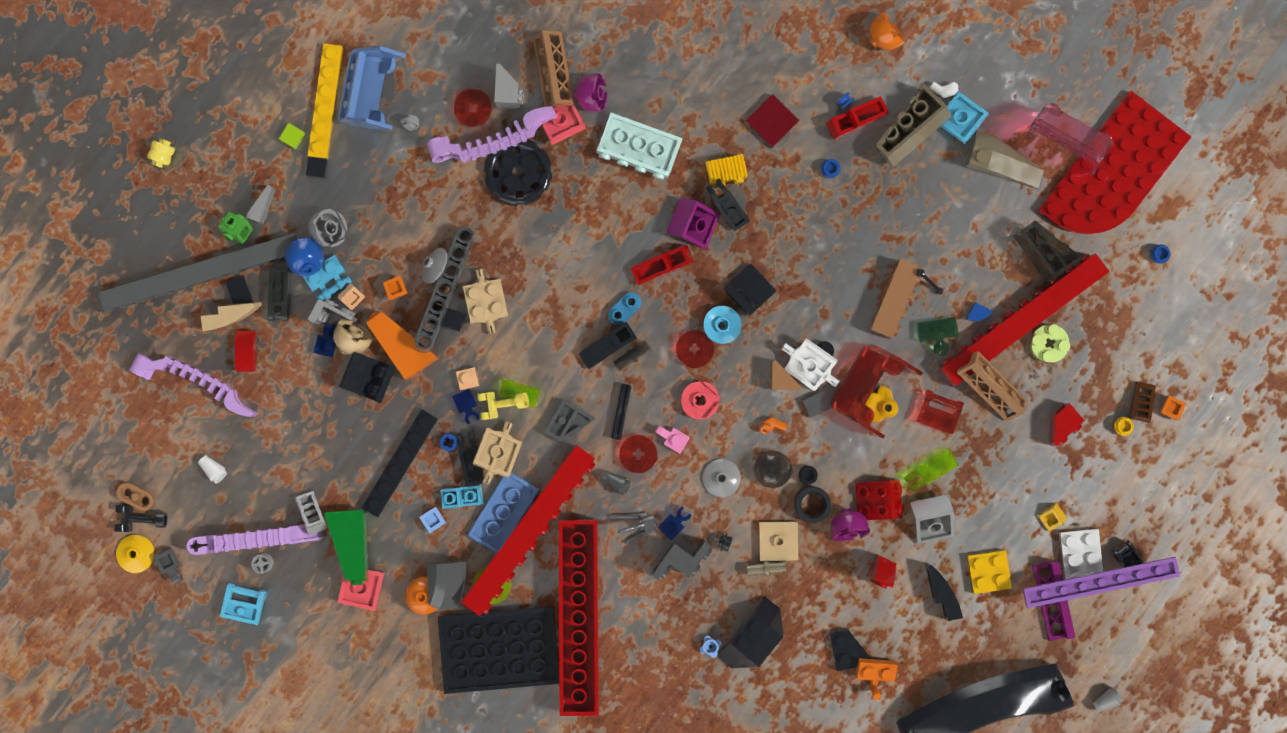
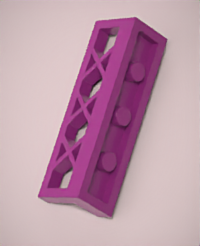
M1053 560L1032 565L1036 585H1041V581L1044 582L1043 584L1049 583L1050 578L1051 582L1063 580L1058 561ZM1048 566L1049 575L1044 580L1039 576L1038 568ZM1068 600L1052 603L1057 606L1058 610L1054 618L1048 615L1047 612L1050 604L1041 605L1049 641L1062 638H1076ZM1055 622L1061 625L1062 634L1052 635L1051 628Z

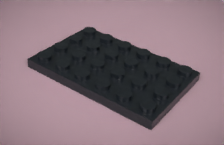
M553 606L489 611L486 615L482 613L481 616L476 613L438 616L444 694L559 684Z

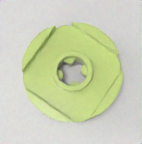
M1058 325L1040 326L1031 336V352L1040 361L1057 362L1070 349L1069 337ZM1047 338L1054 341L1053 348L1045 346Z

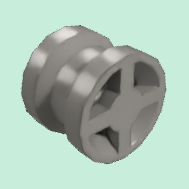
M267 553L256 555L251 562L252 569L257 573L270 571L274 564L273 558Z

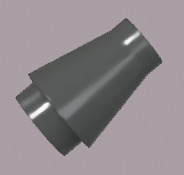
M608 470L602 477V481L618 495L622 494L624 496L631 485L628 478L611 473Z

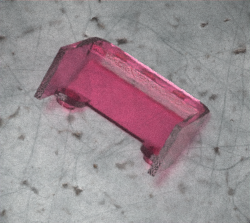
M1054 103L1045 104L1031 124L1027 138L1031 139L1036 131L1094 164L1090 173L1093 176L1113 145L1112 137L1108 133L1098 132L1061 111V108Z

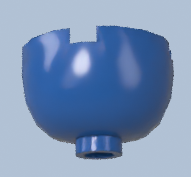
M300 238L291 242L290 247L285 250V260L289 269L296 275L303 277L316 274L324 263L323 248L310 238Z

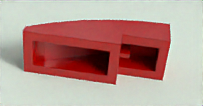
M880 96L830 119L826 125L833 140H836L889 114V111Z
M683 245L631 267V271L637 285H641L694 263L688 245Z

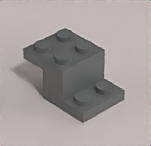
M703 539L695 552L691 554L679 544L673 542L652 571V576L657 580L660 577L665 578L670 571L669 565L688 578L691 575L695 576L700 569L699 563L701 560H706L711 554V544Z

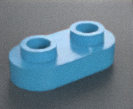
M627 293L609 311L608 317L610 322L614 325L624 324L640 308V297L636 293ZM629 299L635 300L633 306L628 304ZM616 312H620L622 314V317L620 319H616L614 317V314Z

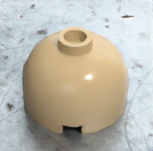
M341 319L333 333L334 342L339 351L344 355H352L353 352L361 354L371 344L373 335L363 325L359 324L357 327L349 319Z

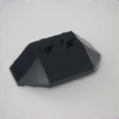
M765 596L718 653L717 657L730 668L760 667L784 637L780 608Z

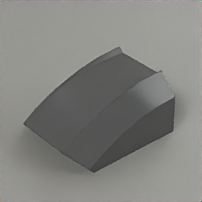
M457 560L448 563L427 564L429 605L439 610L458 608L466 583L467 561Z

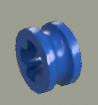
M848 92L836 104L841 106V110H844L855 98H851Z
M445 434L440 439V446L445 451H452L458 446V440L453 434ZM447 437L454 440V443H452L453 447L451 448L444 445L445 438Z

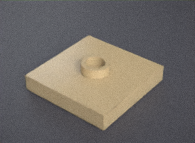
M797 521L759 522L760 561L798 560Z

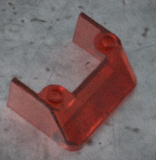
M871 344L865 345L831 399V407L835 412L872 435L884 439V434L870 426L874 419V413L865 403L884 372L894 376L899 375L903 369L911 374L920 376L923 372L880 347Z

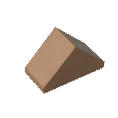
M776 360L771 362V390H800L802 388Z

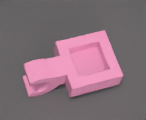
M658 426L655 431L666 438L663 444L679 454L690 439V437L675 428L669 432L663 427Z

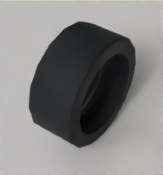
M809 486L797 493L794 499V508L796 514L802 520L808 523H818L829 515L831 500L825 490ZM816 493L823 499L824 508L820 514L809 516L802 510L801 503L807 494Z

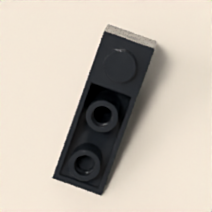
M625 322L578 354L589 370L635 341L637 337L628 323Z

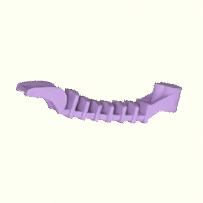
M552 106L531 110L523 118L526 128L522 129L519 121L515 120L513 125L517 132L513 133L510 127H506L505 132L507 136L503 137L498 132L496 133L497 140L493 141L492 137L487 136L486 144L477 139L475 140L477 147H473L472 143L466 142V148L462 149V146L458 143L450 144L448 136L429 140L427 147L434 163L443 162L451 158L466 163V161L471 159L474 161L481 156L484 158L488 154H496L497 151L502 149L507 150V147L510 146L515 147L517 143L522 141L526 142L528 138L534 137L536 130L541 124L557 118V115Z
M137 353L129 369L132 373L150 380L155 370L166 371L167 368H170L169 372L176 375L179 368H181L179 376L182 378H186L190 372L192 373L189 378L190 381L195 383L198 377H201L202 379L198 385L205 387L207 382H210L211 384L207 391L211 394L214 393L217 386L220 387V390L214 397L215 400L220 402L225 393L228 392L224 398V405L228 410L248 417H255L257 415V412L241 403L237 391L231 388L230 384L223 383L221 379L214 378L211 374L202 372L201 369L193 368L190 364H183L180 360H173L170 356H165L164 359L155 361L143 354Z
M305 524L288 526V528H270L264 531L236 532L220 536H197L187 542V550L193 555L317 541L323 540L322 531L308 535ZM196 540L198 544H208L198 548V551L192 546V544L196 543Z

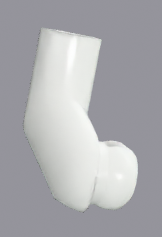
M933 82L929 89L938 96L947 98L955 95L958 92L959 86L956 82H950V84L942 87L938 83Z

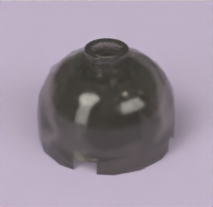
M775 450L766 451L759 455L755 461V477L764 487L779 488L785 485L791 478V462L782 452Z

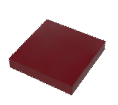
M772 94L745 122L773 148L800 120Z

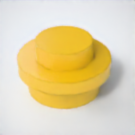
M1119 417L1114 422V430L1118 435L1127 436L1133 431V422L1128 417Z

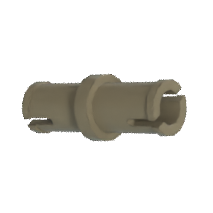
M764 561V563L747 564L748 577L765 575L767 577L769 574L786 573L785 561L770 563Z

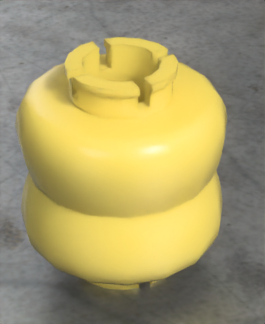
M159 138V141H152L151 149L147 154V158L152 160L151 164L163 168V164L169 165L171 163V156L175 152V148L170 146L171 142Z

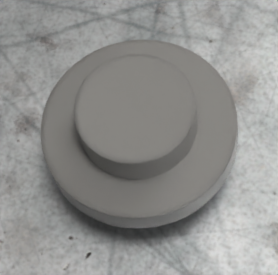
M405 114L401 118L400 122L405 129L413 131L419 128V119L417 117Z

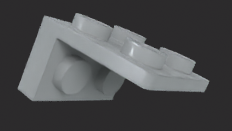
M325 298L324 301L318 299L308 320L322 325V323L327 322L330 316L329 310L354 322H357L358 318L354 317L356 313L344 307L340 310L337 308L339 304Z

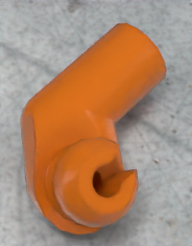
M770 417L760 423L759 430L762 434H768L769 431L775 428L785 432L788 423Z

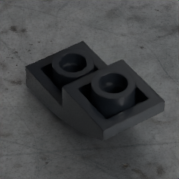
M435 304L432 309L440 311L443 306ZM448 308L441 326L448 330L462 332L467 314ZM434 321L427 322L429 324L436 325Z

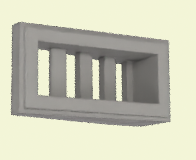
M267 185L245 218L264 224L276 189Z
M311 491L295 497L308 535L327 529L314 492ZM309 500H312V501H313V502L308 503V504H305V505H302V504H301V503L307 502V501H309ZM315 507V509L304 512L307 509ZM318 514V516L307 519L308 517Z

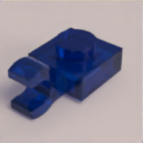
M324 323L323 334H318L314 353L333 358L336 346L333 333L337 325Z

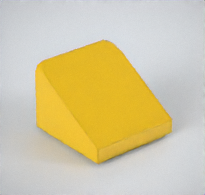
M1057 503L1038 515L1048 532L1064 524L1067 520V517Z

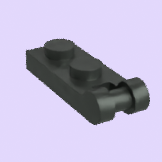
M269 267V321H275V319L289 320V267ZM275 306H281V312L275 311Z

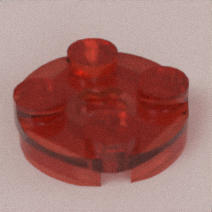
M466 89L458 94L455 99L454 114L461 124L475 128L484 125L489 120L492 114V103L488 95L483 91ZM470 104L478 105V107L476 108L477 111L475 113L473 111H468L470 109Z
M700 330L687 331L680 336L676 344L678 359L689 368L705 366L710 362L714 354L713 341ZM693 344L700 347V351H697L696 355L689 350V348L693 347Z
M643 435L629 437L624 441L619 451L621 463L627 470L633 473H644L651 469L658 455L653 441ZM637 448L644 452V456H641L640 460L633 456V452H636Z

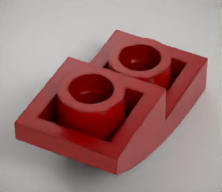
M255 330L236 331V372H255L257 353L255 352L257 333Z

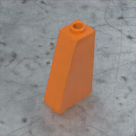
M377 311L368 317L369 321L366 324L405 380L410 379L439 359L432 351L428 353L419 352L415 345V337L384 312L379 313ZM419 341V346L426 347Z

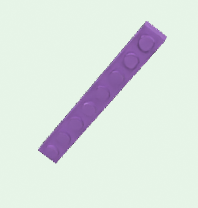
M1170 557L1022 588L1026 608H1032L1180 577L1176 557Z

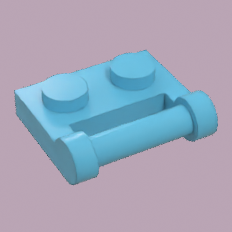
M229 582L220 617L259 625L267 591L235 586V583ZM232 594L258 598L257 603L232 599Z

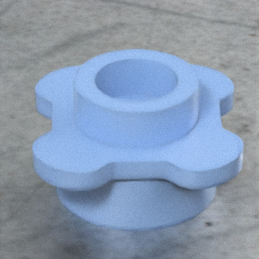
M707 635L703 638L704 643L700 647V652L715 658L718 655V648L722 643L719 639L714 640Z

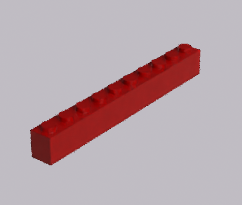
M1096 253L1084 255L1079 259L1080 263L1077 266L1071 265L1064 270L1065 275L1061 278L1057 276L1049 281L1050 286L1045 290L1040 288L1033 293V299L1030 301L1028 299L1024 300L1018 305L1019 309L1014 313L1012 310L1003 316L1004 320L999 324L995 322L987 328L989 331L986 334L982 335L980 333L972 339L974 343L968 347L967 345L962 346L957 350L958 354L955 357L949 356L941 362L943 366L939 369L952 387L964 381L957 373V370L970 363L973 353L979 351L988 361H991L1110 271ZM972 369L966 371L968 375L975 373Z
M575 446L462 600V604L479 616L482 613L485 615L493 606L490 604L491 600L494 597L498 599L504 591L501 588L505 581L509 583L515 576L513 570L517 565L519 567L523 565L527 559L524 555L528 550H534L539 543L536 541L540 534L544 536L550 528L547 524L551 518L555 520L561 513L559 507L562 503L567 504L573 496L570 492L574 487L578 489L584 481L581 477L585 472L590 473L596 465L593 463L594 457L579 446Z

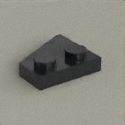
M848 629L829 633L837 671L857 668L859 658L871 659Z

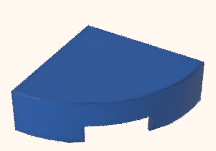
M975 302L966 320L981 321L989 317L993 311Z

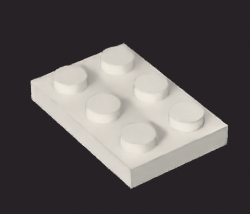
M1099 529L1059 532L1064 580L1103 572Z

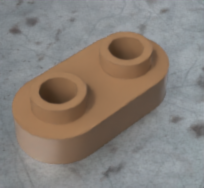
M123 483L117 489V496L121 501L141 511L150 510L155 505L154 495L133 483ZM127 489L131 490L130 496L126 494ZM145 497L149 500L148 504L143 502Z

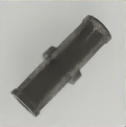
M644 340L633 349L629 348L626 350L627 353L614 360L613 363L620 372L632 362L636 363L637 359L651 351V348Z

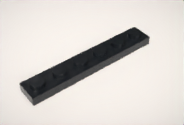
M421 409L363 504V509L376 517L381 515L437 423L438 418Z

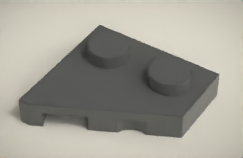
M563 399L544 433L562 442L594 421L595 417Z

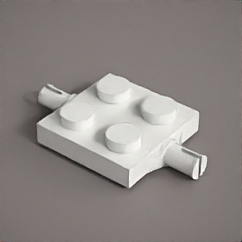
M807 338L796 350L787 343L781 349L791 356L784 369L813 391H816L820 384L825 381L834 387L839 383L840 380L831 375L832 368L838 360Z

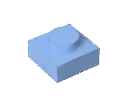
M437 507L419 517L429 533L447 523Z

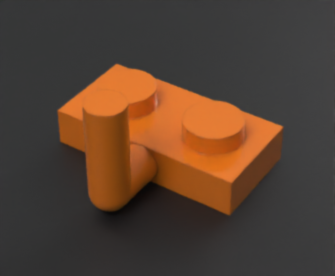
M859 658L856 678L871 680L870 690L873 698L880 700L881 694L877 687L878 681L895 682L898 664L896 661Z

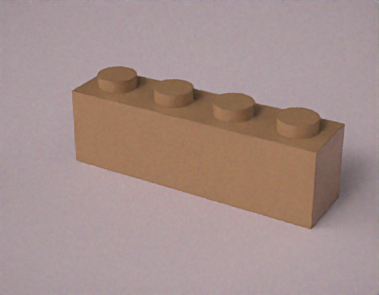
M901 258L897 261L869 331L888 339L898 335L901 328L898 325L900 319L905 318L908 308H906L907 302L913 299L915 290H913L915 283L918 284L921 277L917 276L916 272L922 267Z

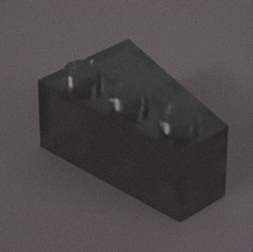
M1033 221L1013 235L1046 282L1056 278L1084 257L1072 250L1067 243L1057 239L1052 232L1037 221Z

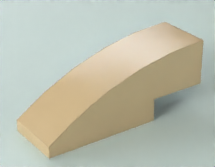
M253 302L218 306L217 314L201 316L202 331L214 330L237 323L254 313L262 306V303Z

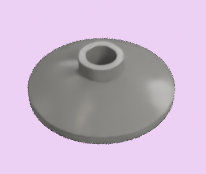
M437 248L424 259L422 279L425 283L431 284L435 282L443 273L448 259L445 249Z
M717 459L706 466L702 480L704 487L710 494L716 497H727L738 489L741 476L739 469L733 462L726 459ZM719 475L725 476L724 482L718 480Z

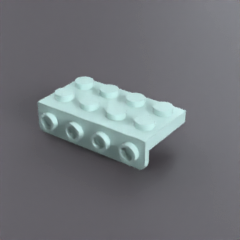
M610 113L596 153L599 154L600 158L605 160L615 159L619 165L627 167L629 164L634 166L638 172L646 173L648 171L653 173V177L663 180L664 178H669L683 138Z

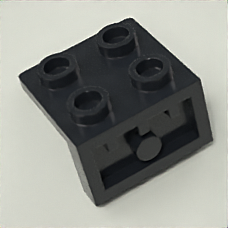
M749 264L723 288L748 317L776 292V289L752 264Z
M353 352L339 387L382 403L395 367Z

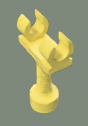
M495 392L477 394L478 401H488L489 412L480 413L481 420L498 418L497 408L517 405L519 409L527 408L529 405V399L525 392L516 394L515 398L496 401Z

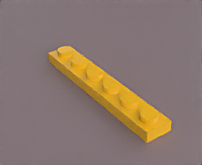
M323 43L308 149L309 157L328 159L343 55V46Z

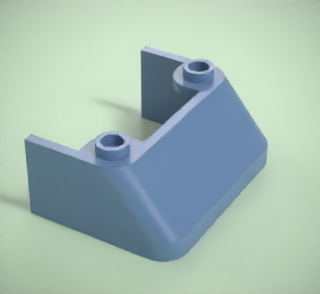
M383 46L354 48L351 51L338 113L340 123L373 130H392L393 126L385 124L383 112L378 111L385 74H390L395 69V59L406 58V54Z

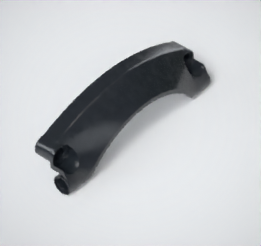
M1049 664L999 675L974 683L919 708L909 715L900 718L896 724L900 733H971L992 723L1013 717L1035 714L1052 715L1074 707V703L1057 664Z

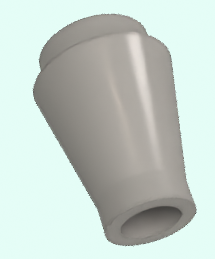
M1109 688L1093 704L1097 711L1101 712L1119 706L1123 699L1116 688Z

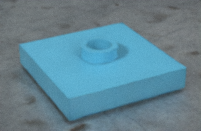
M958 91L947 104L952 117L940 127L963 144H966L989 113Z

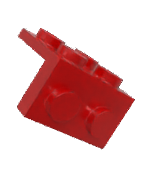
M900 479L856 483L857 511L862 513L867 520L903 518L904 506L901 503L902 485L900 484Z

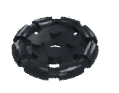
M529 139L526 142L517 143L515 147H507V150L502 149L497 151L496 154L491 153L488 155L484 165L486 186L493 196L496 195L499 201L510 206H517L518 204L530 205L539 200L542 193L547 191L551 184L553 174L550 170V166H552L551 160L544 149H540L536 142ZM520 147V153H513V148ZM531 152L536 154L534 160L528 156ZM501 154L505 156L502 162L497 159ZM520 167L524 170L521 177L513 175L515 168ZM543 167V173L538 174L537 168ZM493 171H499L500 177H494ZM534 182L539 185L535 191L531 188ZM503 185L508 188L505 193L500 190ZM523 191L524 196L517 197L516 192Z

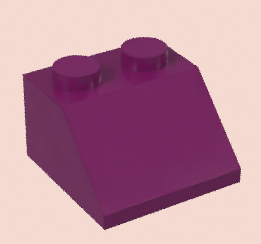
M681 197L666 232L688 243L706 249L721 214L696 200Z

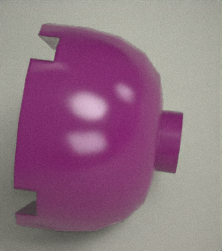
M589 74L582 77L578 82L577 87L574 89V97L584 110L590 112H602L601 110H605L608 92L604 93V86H607L604 76L602 74Z
M851 508L842 509L841 513L836 515L831 522L832 539H835L837 542L853 541V537L860 535V538H863L870 534L866 517L858 511H852Z

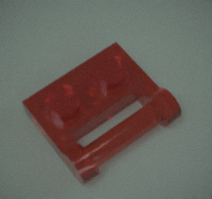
M927 389L916 422L953 435L964 402L950 400L936 395L933 391ZM930 400L953 408V414L929 406Z

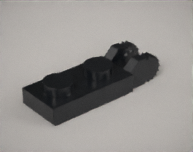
M719 178L716 182L723 191V194L717 196L710 185L706 189L713 198L714 204L735 232L750 222V219L730 190H727Z
M473 430L468 431L470 447L464 448L463 436L461 433L457 434L458 452L466 487L481 484L484 479L483 468L472 464L478 450Z

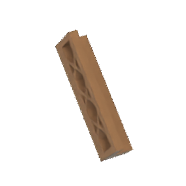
M542 30L533 36L532 39L544 107L571 106L574 104L562 33L560 31ZM550 37H556V47L551 43ZM554 53L560 58L559 65L554 61ZM557 72L563 76L562 83L557 79ZM560 90L566 94L567 100H561Z
M979 351L972 354L970 363L957 370V373L1006 422L1025 413L1028 400ZM972 369L977 375H968L966 371ZM978 382L987 384L989 389L981 388ZM991 395L999 396L1002 401L993 400ZM1003 407L1011 408L1014 412L1008 414Z

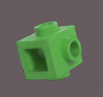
M228 212L218 226L225 239L228 241L234 240L242 245L253 231L247 219L239 213L235 215Z

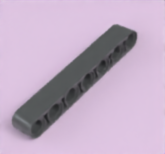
M460 227L456 232L448 252L446 267L438 278L415 337L416 348L421 353H428L433 348L471 250L474 235L469 227ZM462 234L470 235V238L466 241L460 239ZM456 251L463 252L461 258H455L453 254ZM453 268L457 272L455 275L449 276L446 274V271ZM442 286L450 288L449 292L445 294L441 293L439 289ZM437 303L443 305L440 311H434L432 308ZM434 321L436 326L433 329L426 328V323ZM427 339L429 344L426 347L419 346V341Z

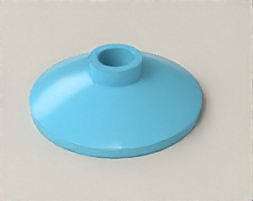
M728 306L712 308L706 314L703 322V328L707 337L719 344H727L735 340L740 334L742 326L738 313ZM723 323L725 325V328L720 329L718 327V324Z

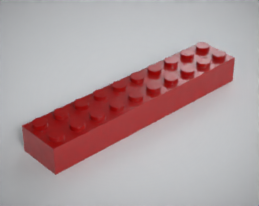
M598 519L559 520L560 716H599Z

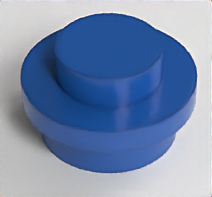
M828 159L823 162L821 172L827 178H834L840 172V165L836 160Z
M1156 245L1151 250V258L1158 264L1165 263L1170 258V250L1165 245Z

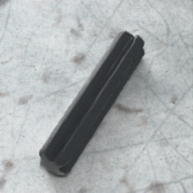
M629 384L621 385L611 438L615 440H621L631 392V385Z

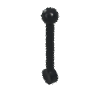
M923 269L917 270V276L923 277L936 290L938 295L943 293V289L935 285L925 275Z

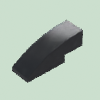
M925 564L933 602L942 604L945 620L962 619L963 615L960 605L948 582L931 564Z

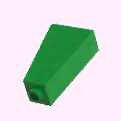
M364 510L325 512V519L345 580L349 583L351 582L352 586L363 585V582L368 581L366 512Z

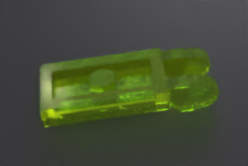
M947 449L915 468L916 470L906 475L904 479L905 481H910L919 474L922 480L910 487L911 491H915L956 468L959 464L950 449Z

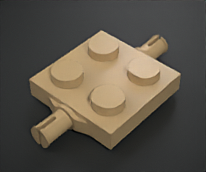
M483 269L475 270L477 282L463 286L470 324L486 323L488 334H492L490 326L492 327V332L496 333L494 321L499 318L508 317L501 279L485 280Z
M505 421L502 431H494L486 428L472 463L486 471L483 483L490 484L493 474L509 478L522 444L521 441L509 435L512 423Z

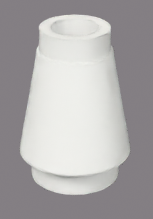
M207 455L198 462L211 482L219 483L227 474L225 467Z

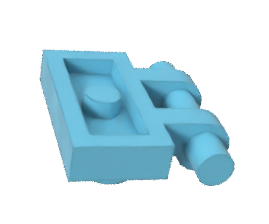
M336 255L325 260L321 269L316 274L304 276L313 292L320 288L322 293L318 294L316 298L322 301L325 298L330 299L334 293L340 289L341 291L344 290L348 284L352 283L349 276L344 279L340 277L346 271ZM334 279L336 284L327 288L325 284Z

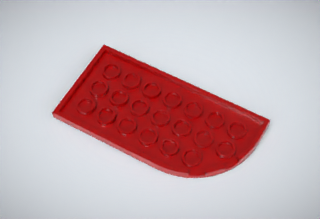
M1131 90L1037 212L1059 228L1071 233L1090 235L1111 230L1122 224L1133 214L1191 139V136Z

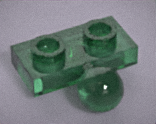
M956 317L917 323L920 343L936 340L933 350L938 356H944L949 351V346L943 339L959 336Z

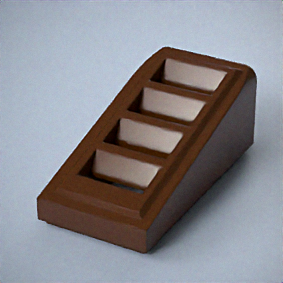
M1136 381L1129 413L1130 419L1151 423L1156 385ZM1140 388L1148 389L1150 391L1149 393L1140 392ZM1139 395L1148 397V400L1139 399ZM1138 403L1146 404V408L1138 407ZM1137 410L1145 412V415L1137 414Z

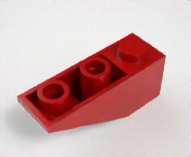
M876 554L867 574L871 577L870 581L884 589L887 586L893 588L897 563Z

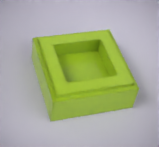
M288 123L279 140L297 149L306 133Z

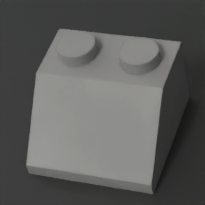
M496 64L494 102L497 109L520 110V106L524 105L523 90L520 89L519 84L501 64Z
M948 494L910 502L911 519L917 544L955 537L954 510Z

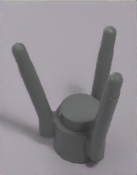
M647 512L608 515V518H641L638 519L639 524L618 530L619 534L639 528L642 531L625 540V544L645 534L652 533V530L656 529L653 514L647 515Z

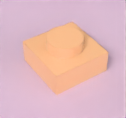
M351 283L337 296L351 310L365 298Z
M475 367L456 372L460 390L480 386Z

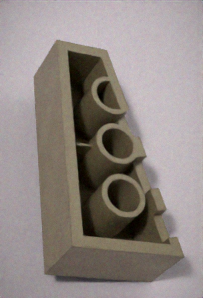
M924 83L919 87L918 93L909 100V105L897 116L898 119L894 125L888 128L876 144L881 155L893 167L952 117L948 107Z

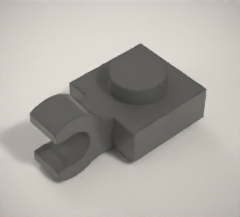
M169 549L154 557L162 575L168 573L173 584L183 581L180 572L176 569L181 564L173 549Z

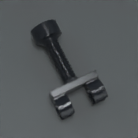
M116 505L115 512L126 513L125 524H115L114 532H132L133 523L156 524L157 528H166L168 516L165 512H158L156 516L133 515V506Z

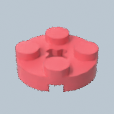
M698 381L689 384L684 389L681 404L688 416L702 420L711 417L717 411L719 395L714 386L707 382ZM703 395L705 397V404L696 405L697 400L695 397Z

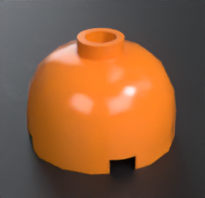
M885 12L880 13L870 24L869 32L871 37L869 40L875 48L879 46L882 50L891 51L897 49L905 42L895 24L893 25L889 21L891 19Z
M427 576L418 577L411 581L405 591L407 606L414 613L420 615L431 614L437 610V608L428 603Z

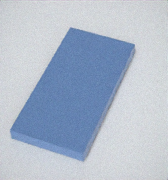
M512 472L509 478L502 477L467 536L497 554L522 520L540 489Z

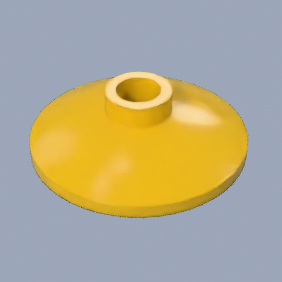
M138 534L129 535L122 539L116 549L117 562L124 570L131 573H139L148 569L155 557V550L151 541L145 536ZM131 551L136 552L135 558L131 557Z

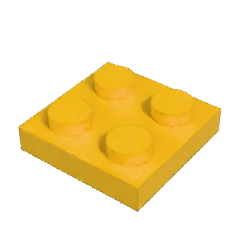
M1006 550L967 555L973 594L1012 589Z

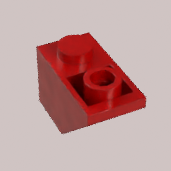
M1065 403L1051 416L1050 444L1052 446H1062L1068 441L1067 436L1072 432H1078L1083 427L1081 424L1085 420L1070 403Z

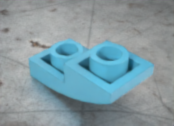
M482 485L440 490L442 509L484 504Z

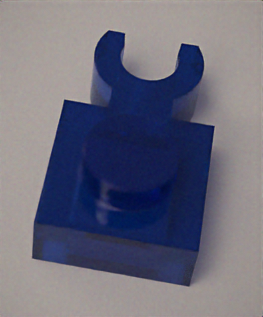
M470 389L452 396L459 414L466 413L465 421L468 425L471 424L469 420L471 415H474L477 421L480 420L479 414L473 410L478 405Z
M683 506L677 510L675 517L670 513L657 527L671 541L684 528L681 522L691 518L690 513L686 517L681 516V511L684 509Z

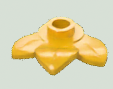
M880 385L877 393H867L862 396L865 406L869 409L864 416V419L867 421L880 422L885 417L892 418L898 413V404L893 400L891 390L885 386ZM887 405L892 406V410L889 412L885 410Z

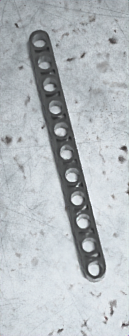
M296 234L287 235L96 293V298L101 313L114 311L285 259V250L290 247L291 242L297 240Z

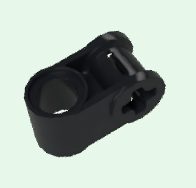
M1126 540L1125 544L1118 549L1111 550L1114 558L1122 567L1144 563L1129 540Z

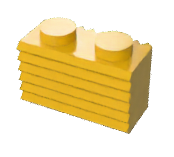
M743 154L705 162L709 185L714 186L715 189L719 188L716 182L719 178L724 185L729 182H733V185L744 183V179L748 177Z

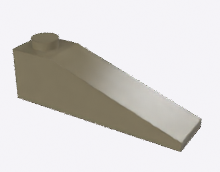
M976 130L965 167L1039 189L1044 172L1043 169L995 135Z

